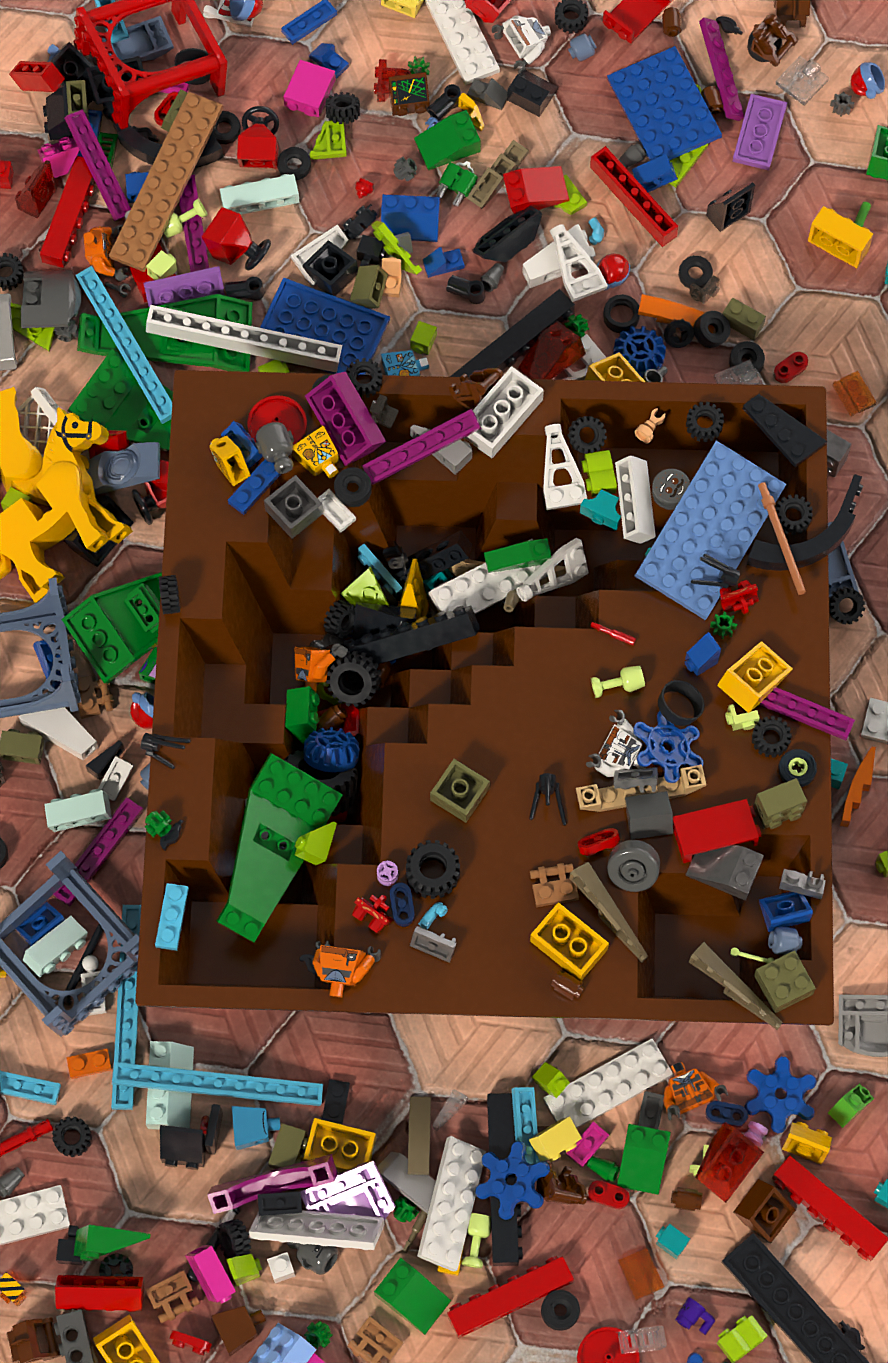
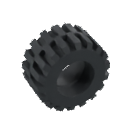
M349 651L344 657H338L330 667L327 674L329 677L326 679L327 684H330L328 686L329 692L333 691L331 696L334 699L337 697L339 699L338 702L341 704L346 702V706H351L353 703L354 707H356L360 703L362 705L367 703L376 693L381 683V678H379L381 670H377L379 666L377 662H372L373 657H365L366 653L364 652L359 655L358 651H353L352 654ZM353 670L358 672L363 678L364 686L354 687L350 685L345 679L344 671Z
M427 840L425 845L422 842L417 844V849L413 848L411 855L407 857L406 877L409 886L414 888L416 894L420 892L424 898L427 895L431 896V899H435L437 895L442 898L444 893H451L452 888L457 886V881L460 877L458 855H455V850L453 848L449 849L448 844L445 842L441 845L439 840H435V843ZM436 860L445 866L446 871L441 877L430 879L420 872V868L425 862Z

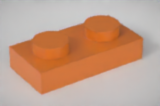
M108 1048L66 1057L71 1079L112 1070Z

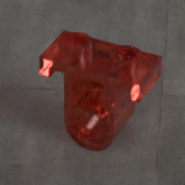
M379 59V66H375V78H378V83H374V94H377V102H385V94H389V77L411 74L410 71L403 68H387V59Z

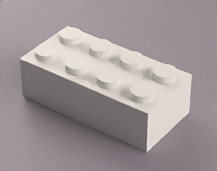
M511 366L473 410L482 429L464 438L486 455L493 458L543 401L544 390Z

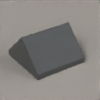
M667 791L624 797L630 840L673 834V813Z

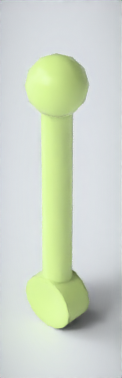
M735 947L732 948L730 951V954L733 957H737L739 955L742 957L765 962L767 964L774 961L773 958L767 959L752 954L740 952L739 949Z

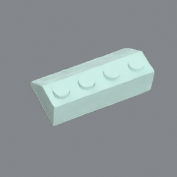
M150 1041L149 1066L193 1070L194 1047L175 1042ZM148 1088L147 1128L160 1130V1125L190 1128L192 1093Z

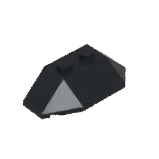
M529 206L525 210L508 216L479 238L472 249L473 253L483 259L507 262L535 240L542 212Z

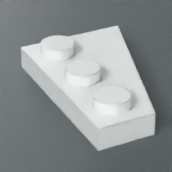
M338 225L291 255V259L312 288L315 286V282L302 265L328 240L340 249L346 246L349 239Z

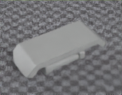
M9 293L0 294V371L17 368L10 305L12 298Z
M390 1152L377 1167L381 1177L428 1214L436 1181L429 1175H408V1159L401 1153Z

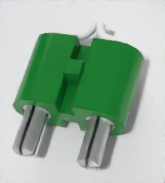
M468 161L456 164L450 162L438 182L441 186L436 196L442 198L446 189L453 190L457 194L453 205L458 207L462 198L468 197L478 179V176L474 174V170L470 167L471 163ZM458 165H461V166L467 165L468 169L471 170V172L468 171V170H466V169H465V170L461 169V167L458 166Z

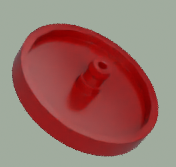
M266 397L257 402L248 415V433L255 442H257V431L263 425L271 422L282 423L288 431H291L294 439L293 445L304 439L307 431V419L303 408L289 397Z
M601 1327L590 1332L582 1340L577 1352V1363H639L640 1361L638 1347L631 1336L623 1330L614 1327Z

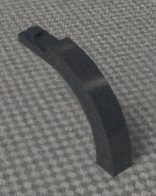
M112 101L103 103V114L108 120H112L120 144L136 158L153 165L163 144L150 141L141 136L129 123L128 128L121 130L118 123L115 124L112 118V113L114 112ZM212 134L195 168L206 166L224 157L222 146Z
M854 474L837 517L825 531L808 541L789 545L797 568L811 565L823 559L845 539L855 520L856 515L853 514L856 502H853L855 495L860 496L864 485L860 484L862 476ZM755 540L747 565L765 570H789L780 545Z

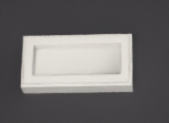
M330 489L318 497L319 501L323 504V515L340 532L356 521L355 515Z

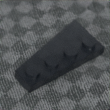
M760 394L743 405L742 409L795 468L827 445L825 439Z

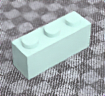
M100 789L91 790L88 794L84 795L73 794L67 799H53L50 801L51 803L44 804L47 826L53 832L112 818L109 795Z
M69 916L25 951L23 961L39 977L45 973L49 974L55 969L56 964L60 961L65 962L75 949L80 950L86 944L85 940L88 932L72 916Z

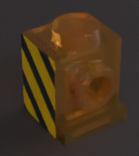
M6 1272L0 1278V1291L2 1292L0 1297L7 1304L12 1301L18 1307L26 1299L25 1294L27 1291Z

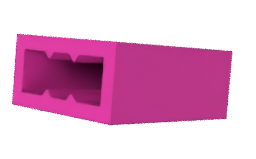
M299 60L283 96L284 106L293 111L304 112L308 116L320 117L326 99L329 97L336 81L335 71Z
M202 1245L185 1255L209 1301L222 1304L232 1298L231 1294L236 1291L211 1245Z

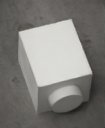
M287 1252L267 1259L275 1283L295 1277Z

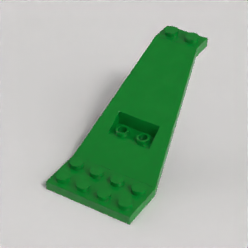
M220 294L159 305V307L252 326L253 302ZM150 307L120 313L148 361L205 366L225 371H250V354L185 340L179 342L175 338L147 333L146 322ZM82 313L79 316L77 351L107 356L111 349L121 355L100 317Z
M111 349L67 411L78 415L79 419L83 422H97L107 430L127 431L129 442H158L160 450L169 452L171 420L164 424L161 423L155 411L151 409L150 402L123 356ZM162 385L171 401H173V391ZM144 420L146 422V426H142L140 421Z
M162 572L93 594L61 619L104 683L108 684L157 645L160 611L159 577L162 576ZM141 599L142 605L138 606V601ZM152 615L153 620L149 622V617Z
M269 754L249 789L228 900L216 920L218 923L252 942L256 941L265 923L304 861L295 856L297 839L326 825L343 794L274 754ZM268 832V837L263 839L261 837L262 833ZM281 842L286 843V846L283 849H280L279 847Z

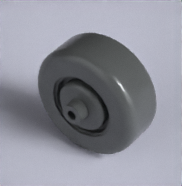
M627 840L619 843L612 849L607 866L608 875L611 881L623 890L630 892L644 891L650 888L658 878L660 858L651 845L639 840Z

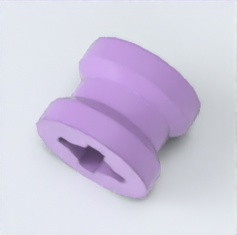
M383 861L377 867V879L382 885L391 886L398 880V868L392 861Z
M750 1121L748 1124L749 1129L744 1133L743 1138L754 1145L762 1146L763 1137L767 1135L769 1130L759 1123Z

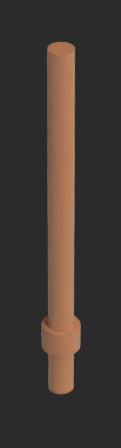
M760 483L758 487L762 496L761 502L769 514L797 593L802 595L806 590L774 507L776 505L773 496H770L766 483Z

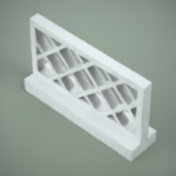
M35 387L31 391L32 395L17 409L18 416L25 414L24 426L19 425L21 435L39 450V443H47L53 425L57 422V408L59 406L46 389ZM35 400L38 404L37 412H30V404ZM29 415H37L36 426H29ZM42 415L49 418L48 427H41ZM28 428L36 429L35 440L28 438ZM40 429L48 430L47 441L39 440Z

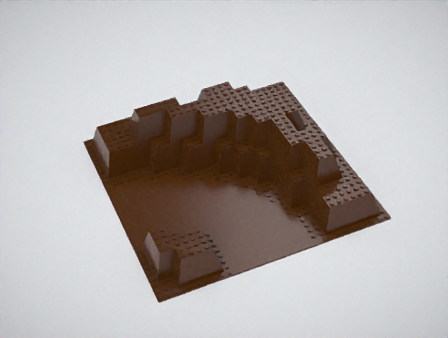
M176 370L174 372L162 576L176 575L180 612L163 614L160 596L152 735L157 734L160 736L190 739L191 742H172L184 745L185 749L161 745L160 750L154 752L175 766L174 769L150 757L147 816L153 811H157L160 814L164 810L172 820L170 822L172 827L179 820H182L183 823L179 840L174 844L168 845L166 851L161 848V837L158 834L152 837L146 829L135 999L137 1006L768 1024L724 994V986L689 963V960L697 948L705 942L773 1012L754 977L756 969L767 963L739 955L733 957L730 951L735 947L740 952L767 959L773 958L774 960L784 956L775 954L769 948L768 938L770 932L767 930L759 900L791 892L779 889L783 870L787 869L803 873L807 876L812 871V877L818 879L823 874L826 882L822 899L804 895L813 910L810 921L789 927L795 928L799 936L802 937V946L796 953L816 989L813 995L774 1014L783 1022L782 1024L830 1026L834 1023L831 734L758 705L752 711H758L759 720L763 721L764 717L770 719L771 716H775V719L778 720L779 717L782 719L781 722L785 721L787 728L790 727L791 729L790 744L787 750L783 751L782 755L779 756L777 754L774 758H772V755L765 757L764 753L760 755L758 753L759 750L754 749V743L752 744L754 728L750 730L742 728L733 731L732 725H728L725 713L731 704L734 705L737 715L747 712L717 686L726 671L762 641L793 668L777 688L830 709L828 555L811 565L798 568L806 590L802 595H798L789 570H765L747 565L748 557L756 539L780 545L768 514L736 569L740 571L737 584L734 587L728 586L732 591L738 590V584L741 581L748 580L751 585L756 584L758 587L757 595L759 601L748 607L749 613L743 614L741 609L726 612V615L734 616L732 623L737 624L735 630H732V637L727 635L723 639L717 634L713 635L715 628L710 627L711 622L715 621V614L723 615L720 597L708 618L704 620L634 576L646 557V551L653 546L674 511L664 509L654 501L652 497L654 478L665 469H678L684 472L691 482L716 440L786 484L776 501L775 509L777 503L781 502L783 497L787 499L788 495H792V498H794L795 494L799 495V499L803 496L805 502H810L809 507L812 506L813 509L810 526L808 525V529L806 531L803 530L801 534L796 532V535H792V532L785 534L789 545L808 541L828 528L827 445L795 468L742 409L745 403L760 394L827 441L825 387L530 379L544 390L543 401L493 458L486 455L465 438L460 439L461 441L468 442L472 447V459L456 475L431 454L373 485L371 484V496L366 503L359 507H347L355 515L356 521L344 531L340 532L322 514L294 538H291L265 510L264 500L295 475L317 498L328 489L335 494L334 481L342 470L359 468L364 471L362 465L414 439L410 436V427L412 425L432 430L468 411L467 408L453 399L449 391V386L452 383L456 384V388L460 391L458 387L461 383L460 377L382 375L380 391H376L374 396L369 394V398L363 395L361 399L386 442L372 453L347 466L344 465L338 455V462L334 465L339 472L332 478H328L324 471L314 476L291 453L289 458L293 461V469L281 474L246 514L243 515L228 503V499L245 480L235 486L229 482L214 460L209 447L212 440L222 438V432L233 421L241 424L248 432L247 420L251 409L257 402L270 396L289 397L303 408L307 419V431L305 437L322 427L305 395L312 390L313 384L318 378L332 374ZM357 375L356 380L361 384H367L372 380V376ZM700 402H703V405H706V402H710L709 406L715 404L716 409L720 408L721 414L723 413L724 415L722 432L717 438L714 437L713 441H710V439L707 442H704V439H700V442L696 441L697 437L695 436L693 439L691 433L688 434L687 414L690 408L693 409L695 404L699 406ZM658 408L655 417L661 418L665 413V419L662 424L656 426L653 431V439L650 443L646 444L637 438L635 430L649 420L651 412ZM583 416L597 418L600 420L599 422L604 424L603 427L606 429L607 433H605V436L607 438L604 440V446H601L600 450L595 452L610 451L617 484V491L612 495L619 497L615 462L630 455L647 461L655 538L641 544L624 539L622 519L617 530L604 524L599 525L594 523L591 518L580 513V505L551 510L546 509L543 493L547 438L545 433L546 426L561 424L562 435L585 484V479H588L587 472L583 473L581 461L585 460V454L587 453H580L572 448V444H569L570 439L567 437V434H569L568 429L572 426L571 423ZM701 416L697 419L698 425L702 428H709L713 424L712 419L707 416ZM584 427L580 431V439L584 443H589L594 439V431L590 427ZM561 449L552 450V463H565L563 451ZM263 457L248 469L250 475L264 461ZM229 462L230 465H231L232 468H233L234 465H235V463H234V462ZM558 469L554 472L553 483L555 486L568 485L572 483V478L566 469ZM350 483L347 486L350 492H355L359 488L356 483ZM585 484L587 499L595 498L596 496L592 497L591 491H587ZM620 501L616 509L619 515H621ZM791 508L785 513L787 519L791 521H798L801 518V513L797 509ZM462 530L472 543L468 560L485 562V552L523 543L530 539L539 540L547 538L551 556L573 539H580L589 572L587 575L564 587L533 596L527 602H518L512 612L504 610V603L501 607L496 605V608H492L490 606L475 614L480 625L477 635L435 647L430 651L425 650L398 658L390 666L391 671L384 687L379 691L377 690L367 703L363 705L360 703L359 706H356L359 710V733L355 738L359 742L360 748L359 761L356 765L358 770L356 800L348 808L346 821L343 824L336 825L326 861L318 865H314L306 860L303 861L255 942L218 923L216 920L228 900L245 814V799L248 798L249 789L270 753L284 760L289 754L292 755L293 752L304 749V745L285 727L287 690L305 687L304 681L296 680L295 647H309L312 641L320 640L326 632L324 618L328 616L326 612L330 611L329 607L334 606L333 603L335 601L338 602V600L348 602L340 593L369 568L359 561L357 557L359 556L358 548L365 544L388 572L393 575L394 569L389 567L382 556L385 548L394 546L393 541H396L399 547L402 546L403 552L408 557ZM564 560L560 561L557 565L565 566ZM450 572L453 575V577L450 580L457 577L455 574ZM379 579V580H378V583H379L381 586H384V584H383V583L380 581V579ZM400 595L399 597L395 598V599H396L397 601H400V600H401V595ZM594 622L608 629H615L635 637L636 642L632 646L612 638L609 634L592 628L591 623ZM709 632L721 648L719 660L716 665L696 676L694 671L690 672L685 665L686 652ZM624 667H641L645 681L644 687L627 692L623 685L603 690L602 696L595 698L591 684L592 677H597L600 679V682L619 678L620 671ZM348 673L344 674L346 681L349 683ZM670 681H685L693 685L703 697L704 711L702 715L689 725L678 726L674 724V726L678 729H685L687 726L692 725L699 730V738L690 743V748L694 754L702 758V767L706 780L705 787L688 795L669 799L673 816L747 799L749 806H754L758 793L785 783L779 775L778 766L786 752L793 749H801L811 754L816 761L817 772L810 784L801 787L807 799L804 812L801 814L802 816L794 821L789 819L783 821L782 825L777 828L770 829L768 827L764 829L754 809L755 818L753 820L755 825H759L761 831L758 845L753 846L752 841L736 844L764 855L746 901L686 876L691 862H682L674 832L668 835L633 839L651 845L660 858V870L656 882L650 888L640 892L623 890L611 881L607 866L613 848H606L592 856H586L579 852L577 843L580 839L609 828L618 830L620 836L619 843L630 840L626 807L602 812L581 810L576 788L597 784L598 789L614 786V777H606L597 771L595 767L589 768L586 766V762H593L589 755L599 754L614 724L617 725V722L609 720V716H614L617 719L618 715L614 710H622L625 714L624 719L633 728L638 722H643L649 727H656L658 725L657 714L660 711L658 708V698L664 686ZM324 686L325 693L331 696L333 691L329 692L328 687ZM667 692L664 694L665 702L672 712L683 718L694 717L693 705L687 697L678 692ZM319 697L320 703L317 705V712L334 705ZM768 730L763 734L764 740L769 744H775L780 740L779 734L774 730ZM641 740V752L646 750V745L643 740ZM663 743L662 746H664L666 750H668L669 752L672 751L671 746H669L667 743ZM453 759L490 781V789L466 823L430 801V792ZM650 764L646 767L657 768L658 778L664 777V771L659 765ZM795 764L794 768L792 769L797 770V772L800 773L803 767H799L798 764ZM681 765V766L679 767V774H680L681 768H686L687 766ZM550 773L556 775L566 825L562 824L555 791L550 795L549 806L546 805L545 794H542L540 791L533 820L529 819L536 791V783L539 782L541 774ZM427 840H431V843L439 840L441 845L445 842L448 844L449 849L453 848L455 855H458L460 864V877L457 881V886L452 888L451 893H444L442 898L437 895L435 899H431L429 895L424 898L420 892L416 894L414 888L410 887L415 917L409 926H399L393 920L390 925H386L379 933H376L368 927L374 918L368 913L363 921L358 920L352 915L357 905L354 902L358 897H363L374 905L369 900L371 895L377 898L385 895L387 897L385 904L390 908L387 912L381 908L380 910L393 919L390 901V889L393 885L384 886L377 879V867L383 861H392L396 864L398 880L395 884L405 883L409 886L406 877L407 857L411 855L413 848L417 849V844L422 842L425 845ZM436 860L427 861L420 868V872L430 879L439 878L446 871L445 866ZM589 862L647 953L648 958L641 962L600 919L597 907L577 887L579 900L560 904L605 939L609 946L606 953L582 980V986L585 989L579 999L575 998L572 1001L556 992L555 988L551 986L558 971L563 973L567 971L530 942L532 932L556 906V904L536 907L532 885L539 884L540 880L539 878L531 879L530 871L537 870L538 867L542 866L545 868L554 867L559 863L564 865L572 864L574 870ZM565 873L566 879H568L570 877V873ZM558 875L546 877L547 882L559 880ZM167 883L188 886L189 888L177 951L155 947ZM404 893L397 894L398 898H403L405 896ZM437 902H441L447 907V913L443 917L438 915L427 930L438 936L444 933V938L450 941L456 938V947L450 963L410 946L415 928L417 926L421 927L418 923L425 913ZM402 913L400 915L401 919H406L408 917L406 913ZM317 941H320L323 946L328 941L331 947L360 950L365 952L366 955H368L367 950L370 946L373 947V953H377L379 949L381 950V959L378 962H374L370 970L360 982H357L356 986L344 985L342 998L329 996L331 983L321 981L317 974H312L308 971L305 962L300 961V957L304 954L315 955Z

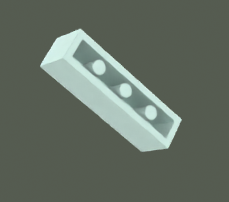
M284 174L276 178H264L261 181L245 182L236 186L228 185L220 189L222 206L241 215L300 203L294 174Z

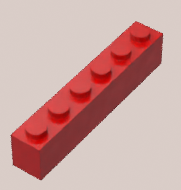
M606 146L591 156L590 168L661 247H664L677 237L678 225Z
M76 156L40 252L42 263L64 268L66 262H69L71 258L70 250L72 245L75 246L78 229L82 228L84 212L87 213L89 209L90 196L93 197L95 193V180L83 157Z
M790 1155L774 1173L772 1179L776 1187L782 1191L785 1189L791 1194L790 1198L797 1204L802 1203L807 1207L806 1211L812 1217L820 1218L824 1222L823 1225L830 1232L835 1231L841 1236L840 1240L847 1246L852 1245L857 1249L856 1253L862 1259L872 1261L887 1243L888 1237Z
M557 1256L551 1257L545 1261V1265L541 1267L535 1265L527 1269V1274L521 1277L518 1274L507 1279L508 1283L502 1286L496 1284L488 1289L489 1292L482 1296L478 1293L471 1296L469 1302L463 1305L460 1302L449 1308L450 1311L447 1312V1317L458 1339L547 1296L553 1291L560 1290L574 1283V1278L563 1256L560 1258Z

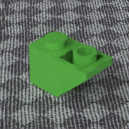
M859 1083L845 1094L828 1114L843 1128L869 1105L874 1098L868 1089Z

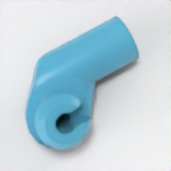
M594 217L588 222L593 229L592 235L589 236V241L592 245L600 243L605 233L598 219Z
M441 902L435 903L418 924L427 930L438 915L440 917L445 916L447 907Z

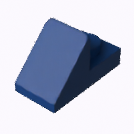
M321 43L309 55V58L319 66L334 70L336 79L349 67V63L335 52L334 44Z
M439 247L423 259L428 278L465 268L460 249L443 252L442 248Z

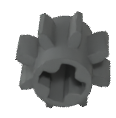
M845 92L839 95L835 94L834 100H831L830 106L834 107L832 113H837L840 117L846 113L849 115L851 109L854 108V102H850L852 95L849 96Z
M404 157L398 159L397 163L394 164V174L399 180L405 178L408 182L416 174V163L411 158L405 160Z
M72 319L69 320L71 321L69 327L54 328L59 340L70 342L73 337L77 338L78 325H75L76 322Z

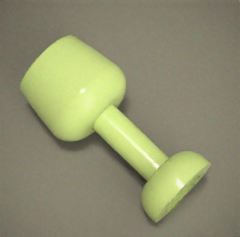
M199 199L194 201V208L178 216L173 212L164 231L167 238L180 234L183 231L182 223L197 214L200 217L208 215Z
M640 666L624 667L620 671L619 678L600 682V679L597 677L591 678L595 698L601 697L603 690L623 685L627 692H632L645 686Z
M471 1213L467 1234L473 1236L470 1256L462 1260V1265L483 1268V1262L478 1258L481 1238H487L491 1234V1217Z

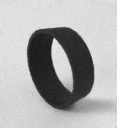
M197 48L184 49L176 54L174 59L175 66L185 61H193L208 56V53ZM211 74L185 83L191 85L204 84L210 80Z
M674 680L664 686L658 698V708L663 717L672 724L686 726L702 715L704 700L700 692L693 685L685 681ZM667 692H678L687 697L693 705L694 717L683 718L672 712L665 702L664 694Z

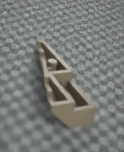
M587 862L570 872L569 879L597 907L600 919L641 962L647 959V953L590 863Z
M703 942L692 954L689 963L724 986V994L778 1030L783 1022Z

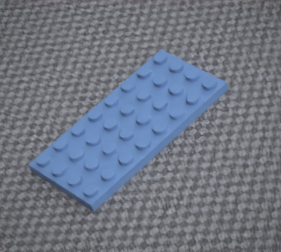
M716 440L634 576L706 620L721 596L720 589L723 587L691 583V580L722 581L719 579L720 570L700 561V557L707 554L725 565L737 569L768 516L767 509H764L761 502L762 496L758 485L765 482L770 496H773L776 503L786 484Z

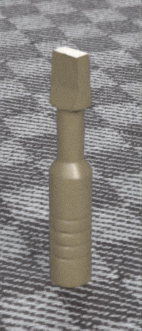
M421 1210L412 1227V1233L408 1241H406L403 1249L406 1253L427 1219L428 1214Z

